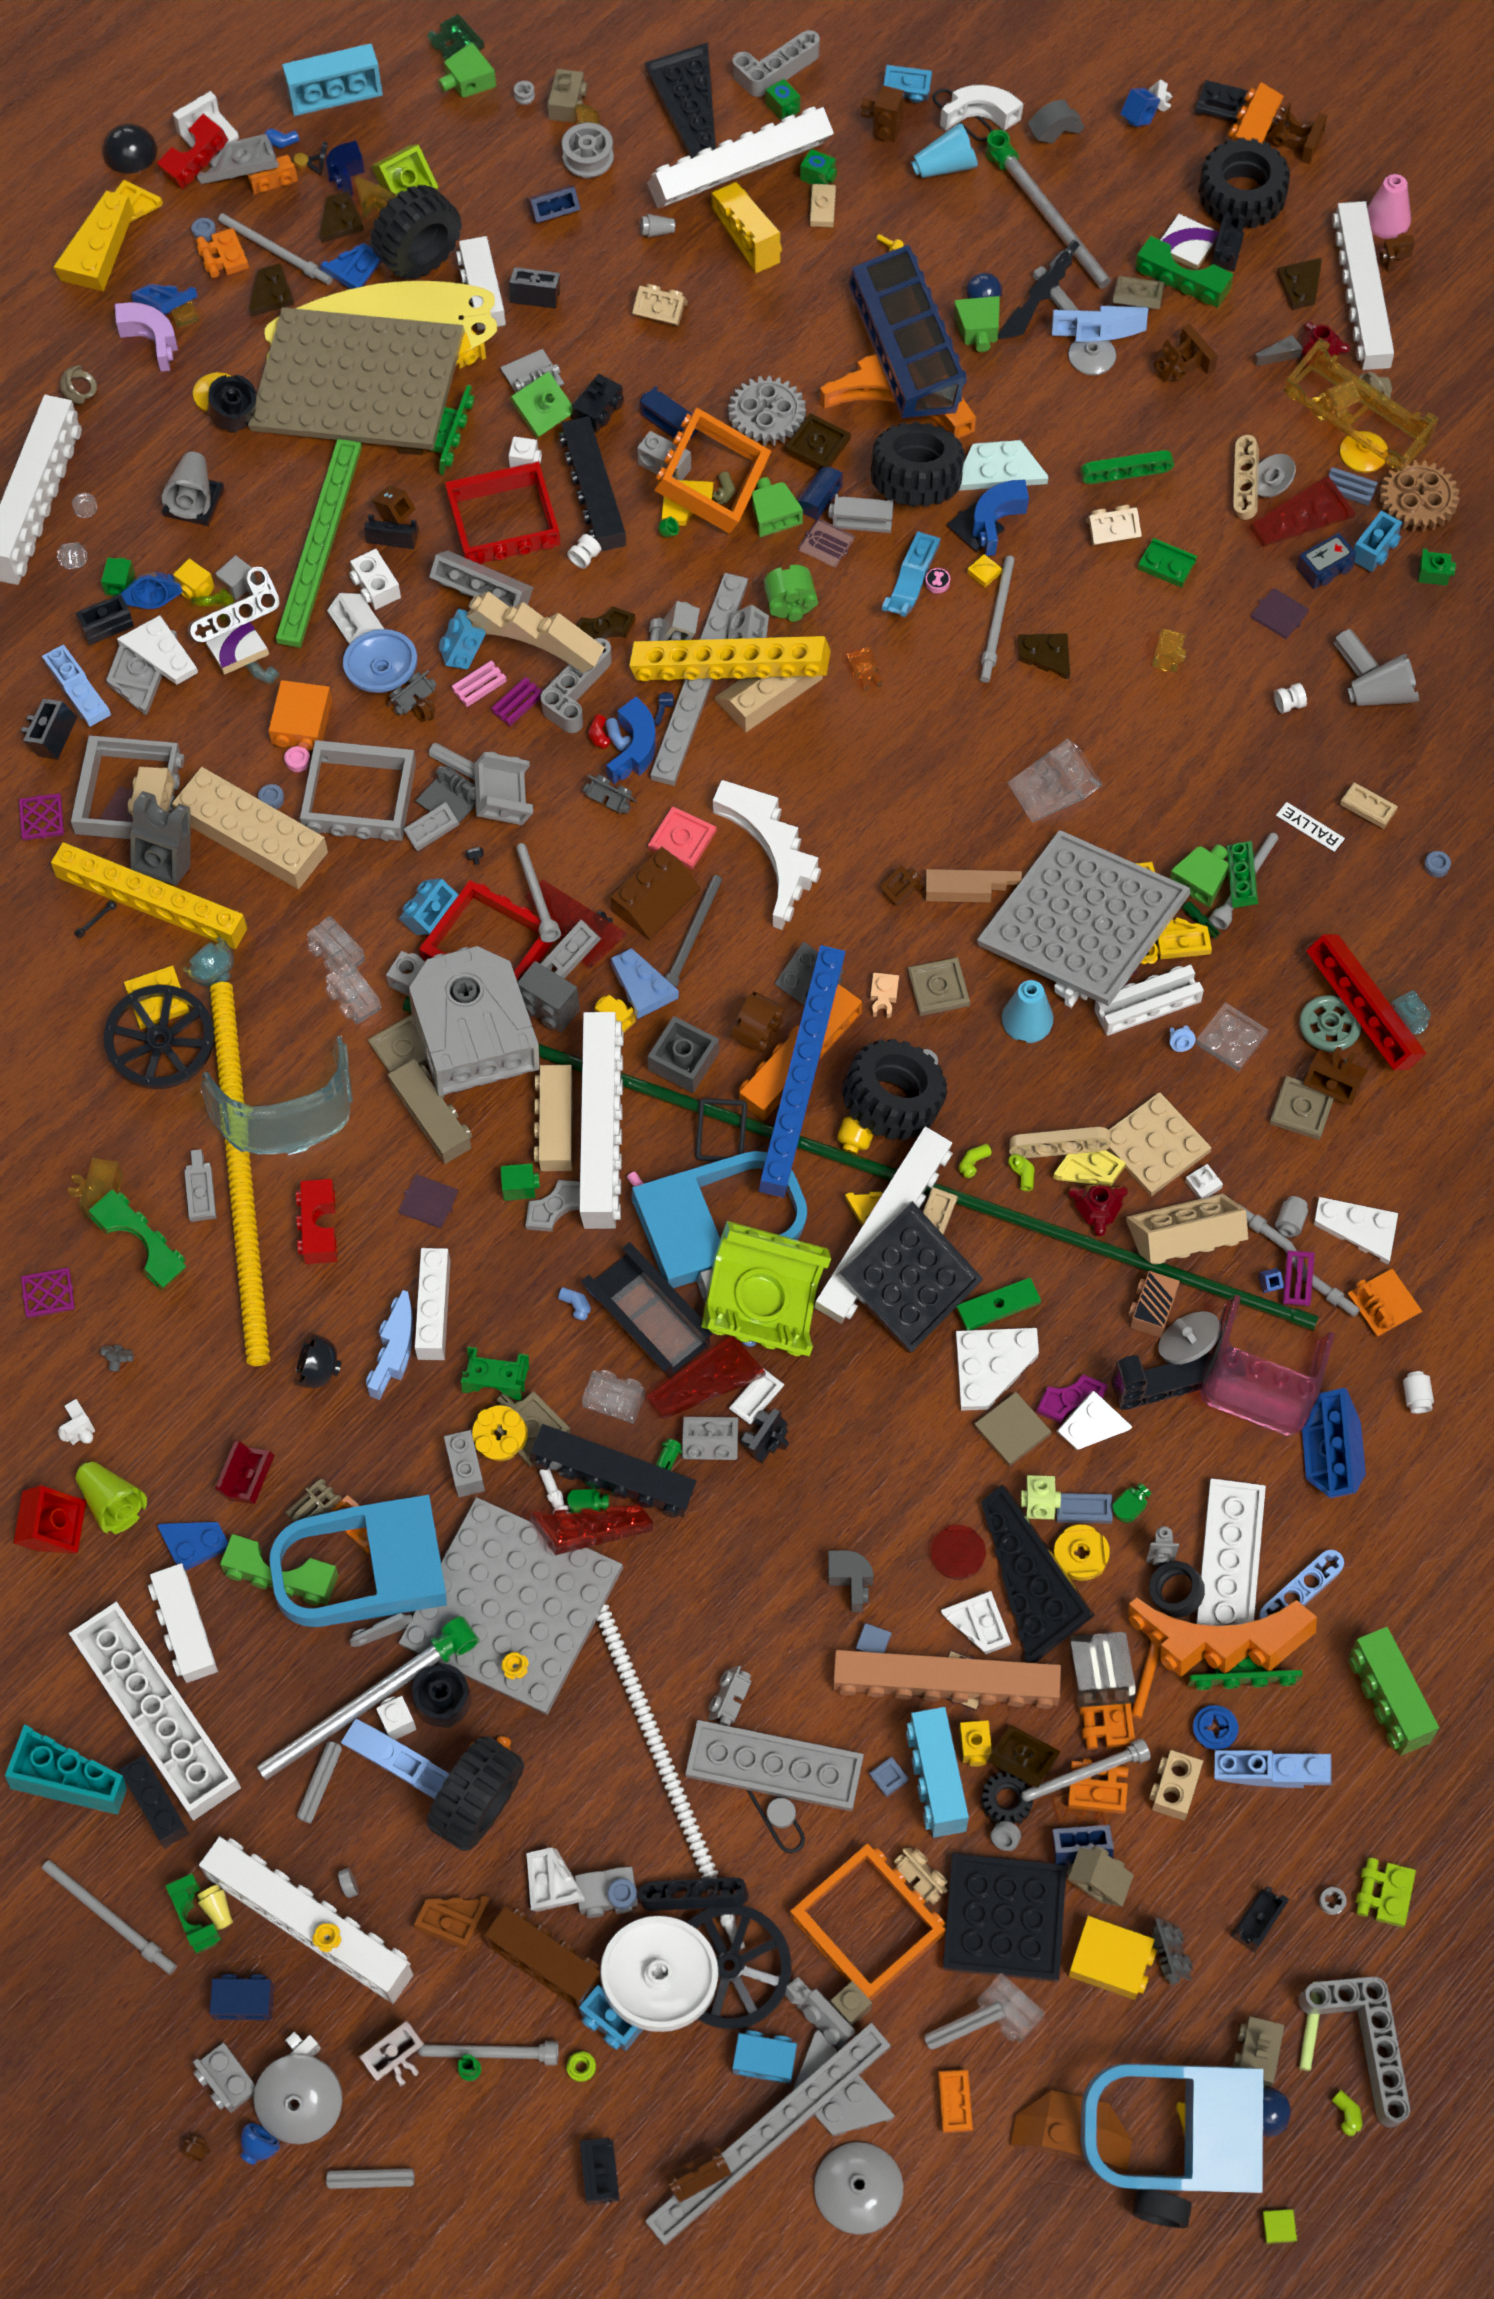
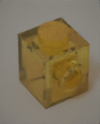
M1162 629L1152 666L1163 671L1170 670L1176 672L1178 664H1184L1187 649L1183 648L1186 635Z

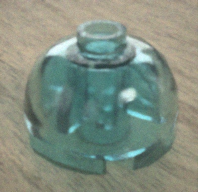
M222 937L217 938L220 943L214 946L210 942L189 961L192 966L189 969L184 966L183 972L194 983L201 986H211L217 982H227L232 977L229 972L234 966L235 958L232 949Z

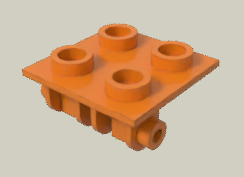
M1393 1268L1368 1282L1365 1279L1361 1280L1356 1284L1357 1288L1347 1293L1353 1303L1360 1308L1359 1312L1377 1337L1422 1312Z

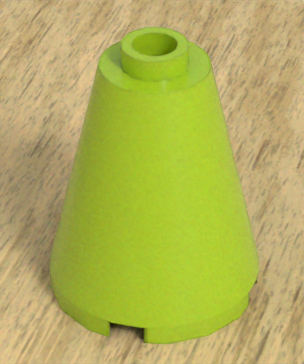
M96 1462L84 1463L77 1470L76 1482L98 1526L104 1533L108 1534L107 1531H112L114 1534L121 1533L138 1521L140 1518L137 1515L141 1507L145 1510L147 1506V1497L141 1489Z

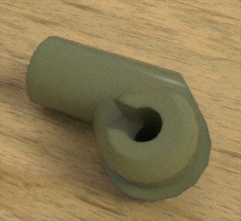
M722 472L718 476L722 487L718 488V492L714 491L713 498L718 504L727 503L735 493V487L729 472Z

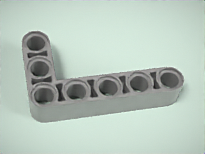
M1378 1977L1312 1983L1299 1997V2005L1305 2013L1328 2014L1358 2011L1378 2121L1382 2125L1391 2128L1399 2125L1409 2116L1410 2106L1386 1983ZM1366 1987L1376 1991L1377 1999H1371L1367 1995ZM1338 1990H1343L1348 1994L1349 2002H1344L1339 1998ZM1310 1992L1318 1994L1321 2000L1320 2005H1316L1310 2000ZM1372 2016L1381 2020L1382 2029H1378L1372 2024ZM1377 2046H1382L1387 2050V2058L1380 2057L1377 2053ZM1383 2075H1387L1392 2079L1393 2088H1388L1383 2084ZM1388 2105H1393L1397 2108L1398 2118H1394L1388 2113Z

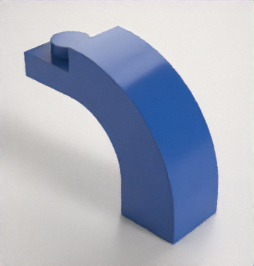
M1025 479L997 484L987 490L979 499L974 514L972 536L979 537L980 546H984L986 556L996 554L998 538L995 522L1007 515L1026 514L1029 496Z
M634 697L618 710V724L630 734L633 741L628 749L606 765L607 778L613 784L617 783L620 779L624 780L627 778L632 770L640 776L649 767L655 754L656 733L654 720L649 709L637 697Z

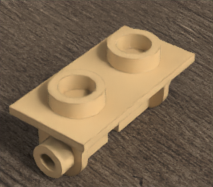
M913 1848L903 1849L902 1851L907 1856L904 1857L901 1854L894 1861L897 1865L896 1869L909 1883L918 1876L920 1881L913 1888L926 1902L930 1901L934 1905L941 1898L938 1894L939 1892L941 1894L949 1892V1888L945 1885L947 1880L939 1871H933L926 1864L928 1859L920 1850H914Z

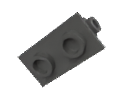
M429 670L422 675L420 672H417L408 680L410 684L406 688L402 689L400 686L389 695L391 700L387 707L394 704L395 707L393 709L398 716L406 715L413 708V705L417 703L412 696L416 695L418 699H425L433 693L437 684L433 679L428 680L426 678Z
M588 774L587 777L592 779L591 784L587 783L583 789L588 798L603 804L606 796H608L609 799L606 806L620 814H627L630 811V800L637 802L631 796L632 791L619 785L616 789L609 785L611 782L609 779L597 774L596 778Z

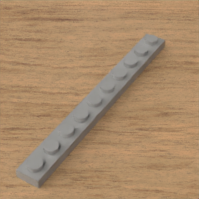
M724 573L700 640L728 639L731 614L737 612L740 608L748 586V578ZM712 678L685 680L652 769L651 780L675 786L711 688Z
M870 2023L722 2153L732 2173L730 2176L680 2204L674 2195L646 2220V2223L666 2246L889 2050L891 2045L875 2026Z

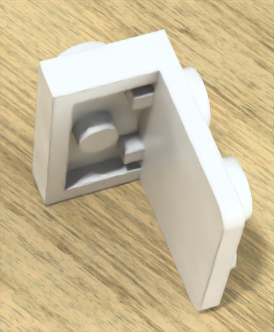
M211 91L173 113L177 133L191 148L194 147L195 142L188 129L202 114H205L222 127L229 139L227 143L237 141L239 138L237 131L219 113L216 96Z

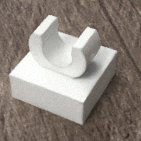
M1159 80L1148 91L1161 99L1157 108L1165 112L1171 106L1166 102L1172 98V95L1166 92L1167 83Z
M1208 1164L1185 1179L1186 1184L1198 1199L1209 1197L1222 1189L1223 1183Z
M293 2032L286 2039L287 2044L294 2050L291 2054L314 2056L321 2050L318 2043L310 2035L302 2041Z

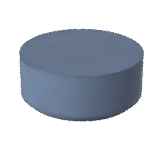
M208 218L197 219L192 224L194 238L197 239L202 236L206 241L211 240V235L216 233L214 222Z
M269 784L262 787L259 791L258 798L262 802L275 809L283 805L284 794L279 786Z
M1433 851L1427 855L1424 869L1432 877H1443L1449 871L1451 860L1444 852Z
M617 1879L610 1884L608 1899L613 1907L624 1910L630 1908L635 1903L637 1892L631 1881Z

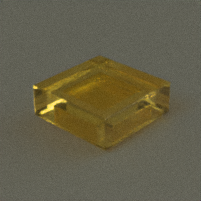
M192 300L171 311L177 328L199 321Z

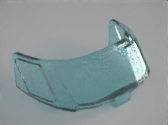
M341 1036L336 1037L333 1056L338 1068L326 1087L310 1095L269 1106L251 1107L232 1100L223 1093L208 1072H203L201 1093L207 1106L208 1115L227 1141L241 1152L248 1151L256 1154L287 1152V1155L308 1150L309 1146L318 1144L338 1133L348 1122L350 1103L353 1102V1090L347 1044H343Z

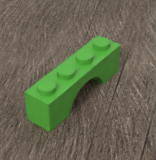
M232 1534L220 1564L223 1572L226 1573L225 1576L235 1581H241V1579L252 1581V1585L261 1589L273 1588L271 1568L262 1560V1550L259 1543ZM311 1558L298 1569L282 1572L286 1595L288 1597H293V1595L303 1597L305 1602L312 1605H319V1603L328 1605L339 1576L336 1566Z

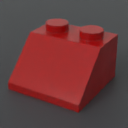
M42 1485L22 1491L13 1543L35 1551L78 1553L86 1500Z

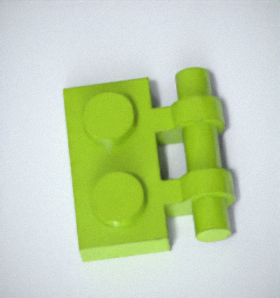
M1368 1858L1366 1868L1362 1869L1361 1878L1363 1883L1361 1893H1357L1356 1903L1358 1908L1356 1914L1368 1917L1369 1908L1377 1909L1375 1921L1404 1928L1416 1870L1387 1863L1385 1873L1377 1871L1379 1860ZM1374 1883L1382 1884L1380 1898L1372 1895Z

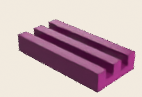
M525 677L491 708L492 713L510 727L541 699L543 690L541 688L538 689L535 683H530V680ZM534 693L509 717H506V715L509 714L514 708H517L529 694Z
M1287 1251L1284 1305L1291 1304L1311 1307L1314 1252ZM1293 1257H1298L1295 1299L1290 1298ZM1304 1258H1308L1305 1299H1300Z

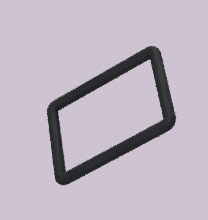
M701 1099L698 1112L696 1159L700 1161H720L730 1158L701 1155L704 1104L742 1105L738 1155L743 1154L747 1103L743 1100Z

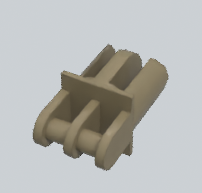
M320 1479L311 1488H306L307 1493L292 1505L285 1514L292 1518L293 1522L325 1514L341 1501L342 1497L333 1493L334 1489L325 1485L326 1481ZM320 1491L321 1494L316 1497L314 1494ZM328 1499L329 1502L324 1506L322 1502Z

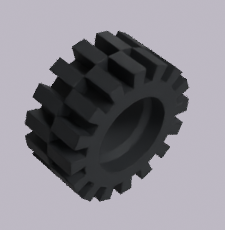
M1007 1771L1003 1775L1001 1772L996 1773V1777L993 1778L992 1776L989 1778L988 1783L983 1788L981 1805L984 1808V1814L986 1817L989 1816L990 1821L993 1823L995 1821L998 1823L1005 1821L1013 1824L1018 1823V1825L1021 1824L1023 1819H1027L1033 1804V1800L1027 1802L1022 1799V1792L1032 1787ZM1010 1789L1017 1794L1019 1801L1014 1808L1004 1809L998 1805L996 1796L1001 1790Z

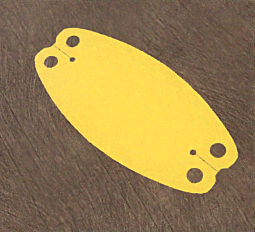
M403 281L374 284L332 294L296 308L463 325L472 346L470 349L484 343L497 332L496 320L491 317V309L495 305L494 294L481 287L459 283ZM475 295L481 296L484 300L483 304L478 308H473L469 305L470 298ZM460 315H463L464 319L459 320L458 317ZM279 317L274 319L265 328L266 340L271 345ZM483 323L486 327L485 332L481 335H474L471 332L472 325Z

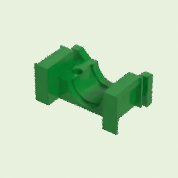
M467 1347L469 1364L467 1372H462V1393L479 1392L481 1388L491 1387L500 1390L503 1395L510 1396L515 1400H521V1391L525 1392L527 1372L530 1370L529 1355L518 1354L516 1363L478 1357V1348Z
M193 1874L166 1885L189 1944L193 1946L195 1953L197 1954L217 1945L221 1937L214 1924L203 1928L201 1924L191 1925L187 1923V1915L195 1907L193 1900L196 1892L200 1891L198 1882Z

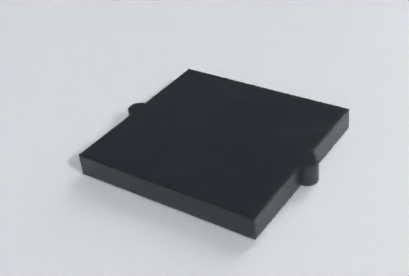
M976 502L966 510L960 511L959 515L947 524V528L975 553L984 547L980 546L979 537L972 536ZM998 521L995 522L998 536L1005 530V527Z

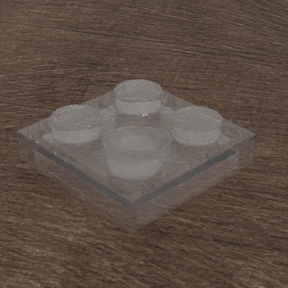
M1225 1002L1196 1039L1195 1044L1239 1072L1267 1036L1268 1029Z

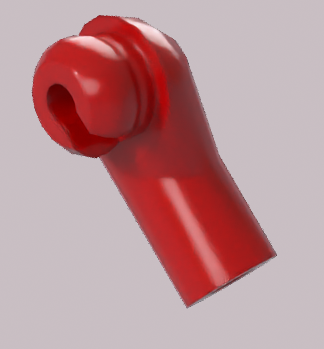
M596 714L588 730V737L596 747L599 746L601 749H606L611 742L610 738L605 736L606 734L603 731L606 718Z

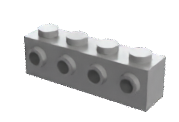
M450 551L436 554L429 576L437 580L441 585L458 589L462 594L468 596H480L489 591L509 607H515L522 602L528 605L533 591V587Z

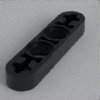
M737 1877L669 1880L645 1883L640 1887L638 1897L643 1908L648 1911L725 1908L744 1904L749 1898V1891L744 1880ZM714 1890L712 1895L701 1897L704 1891ZM686 1891L683 1897L673 1898L677 1892Z

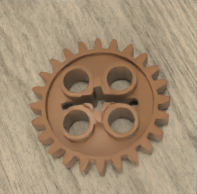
M1416 460L1413 461L1412 466L1406 461L1403 464V468L1396 465L1394 471H1388V475L1384 477L1380 488L1381 496L1379 501L1383 503L1382 510H1388V515L1395 516L1397 520L1404 522V529L1408 525H1412V530L1415 531L1417 526H1420L1422 531L1425 532L1428 525L1432 530H1435L1436 523L1444 526L1445 520L1450 521L1452 514H1455L1459 502V489L1455 488L1457 481H1450L1451 473L1443 474L1444 467L1437 470L1435 469L1436 463L1429 467L1426 460L1423 461L1422 465H1418Z

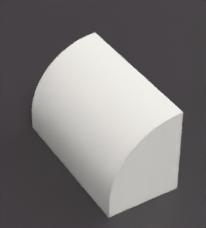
M339 593L327 610L349 644L364 633L384 629L361 594Z

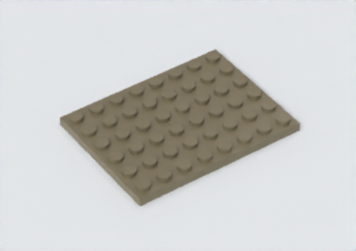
M282 307L256 397L255 414L249 421L250 431L334 440L343 439L362 443L434 450L465 333L464 326Z

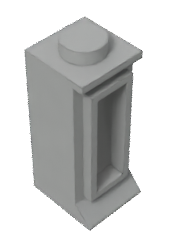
M836 494L835 504L830 503L829 518H833V528L891 533L894 500L841 498Z

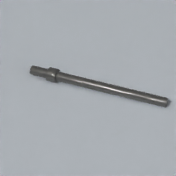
M713 875L669 974H666L664 977L675 988H677L680 982L678 977L722 882V878L718 875Z

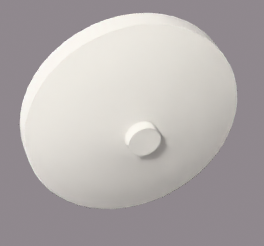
M664 1916L642 1918L622 1928L609 1942L601 1965L603 1993L615 2013L635 2027L655 2032L676 2030L698 2019L710 2005L718 1980L717 1960L706 1938L686 1922Z

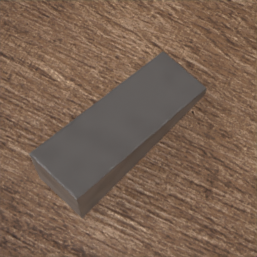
M1291 335L1256 353L1254 364L1255 366L1300 358L1303 348Z

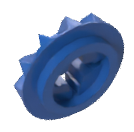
M1213 1705L1205 1707L1198 1712L1194 1719L1193 1731L1196 1740L1204 1745L1206 1749L1210 1748L1219 1751L1226 1747L1229 1748L1236 1740L1238 1722L1231 1711L1222 1706ZM1214 1718L1218 1727L1224 1728V1730L1219 1731L1217 1739L1213 1731L1207 1729L1211 1727Z

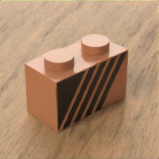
M1151 1271L1148 1272L1146 1280L1141 1278L1136 1294L1141 1296L1138 1303H1132L1128 1317L1133 1318L1131 1328L1161 1338L1180 1281Z

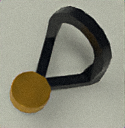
M323 142L321 154L310 157L303 153L296 154L294 156V165L297 168L308 166L321 176L328 142ZM319 160V168L311 162Z

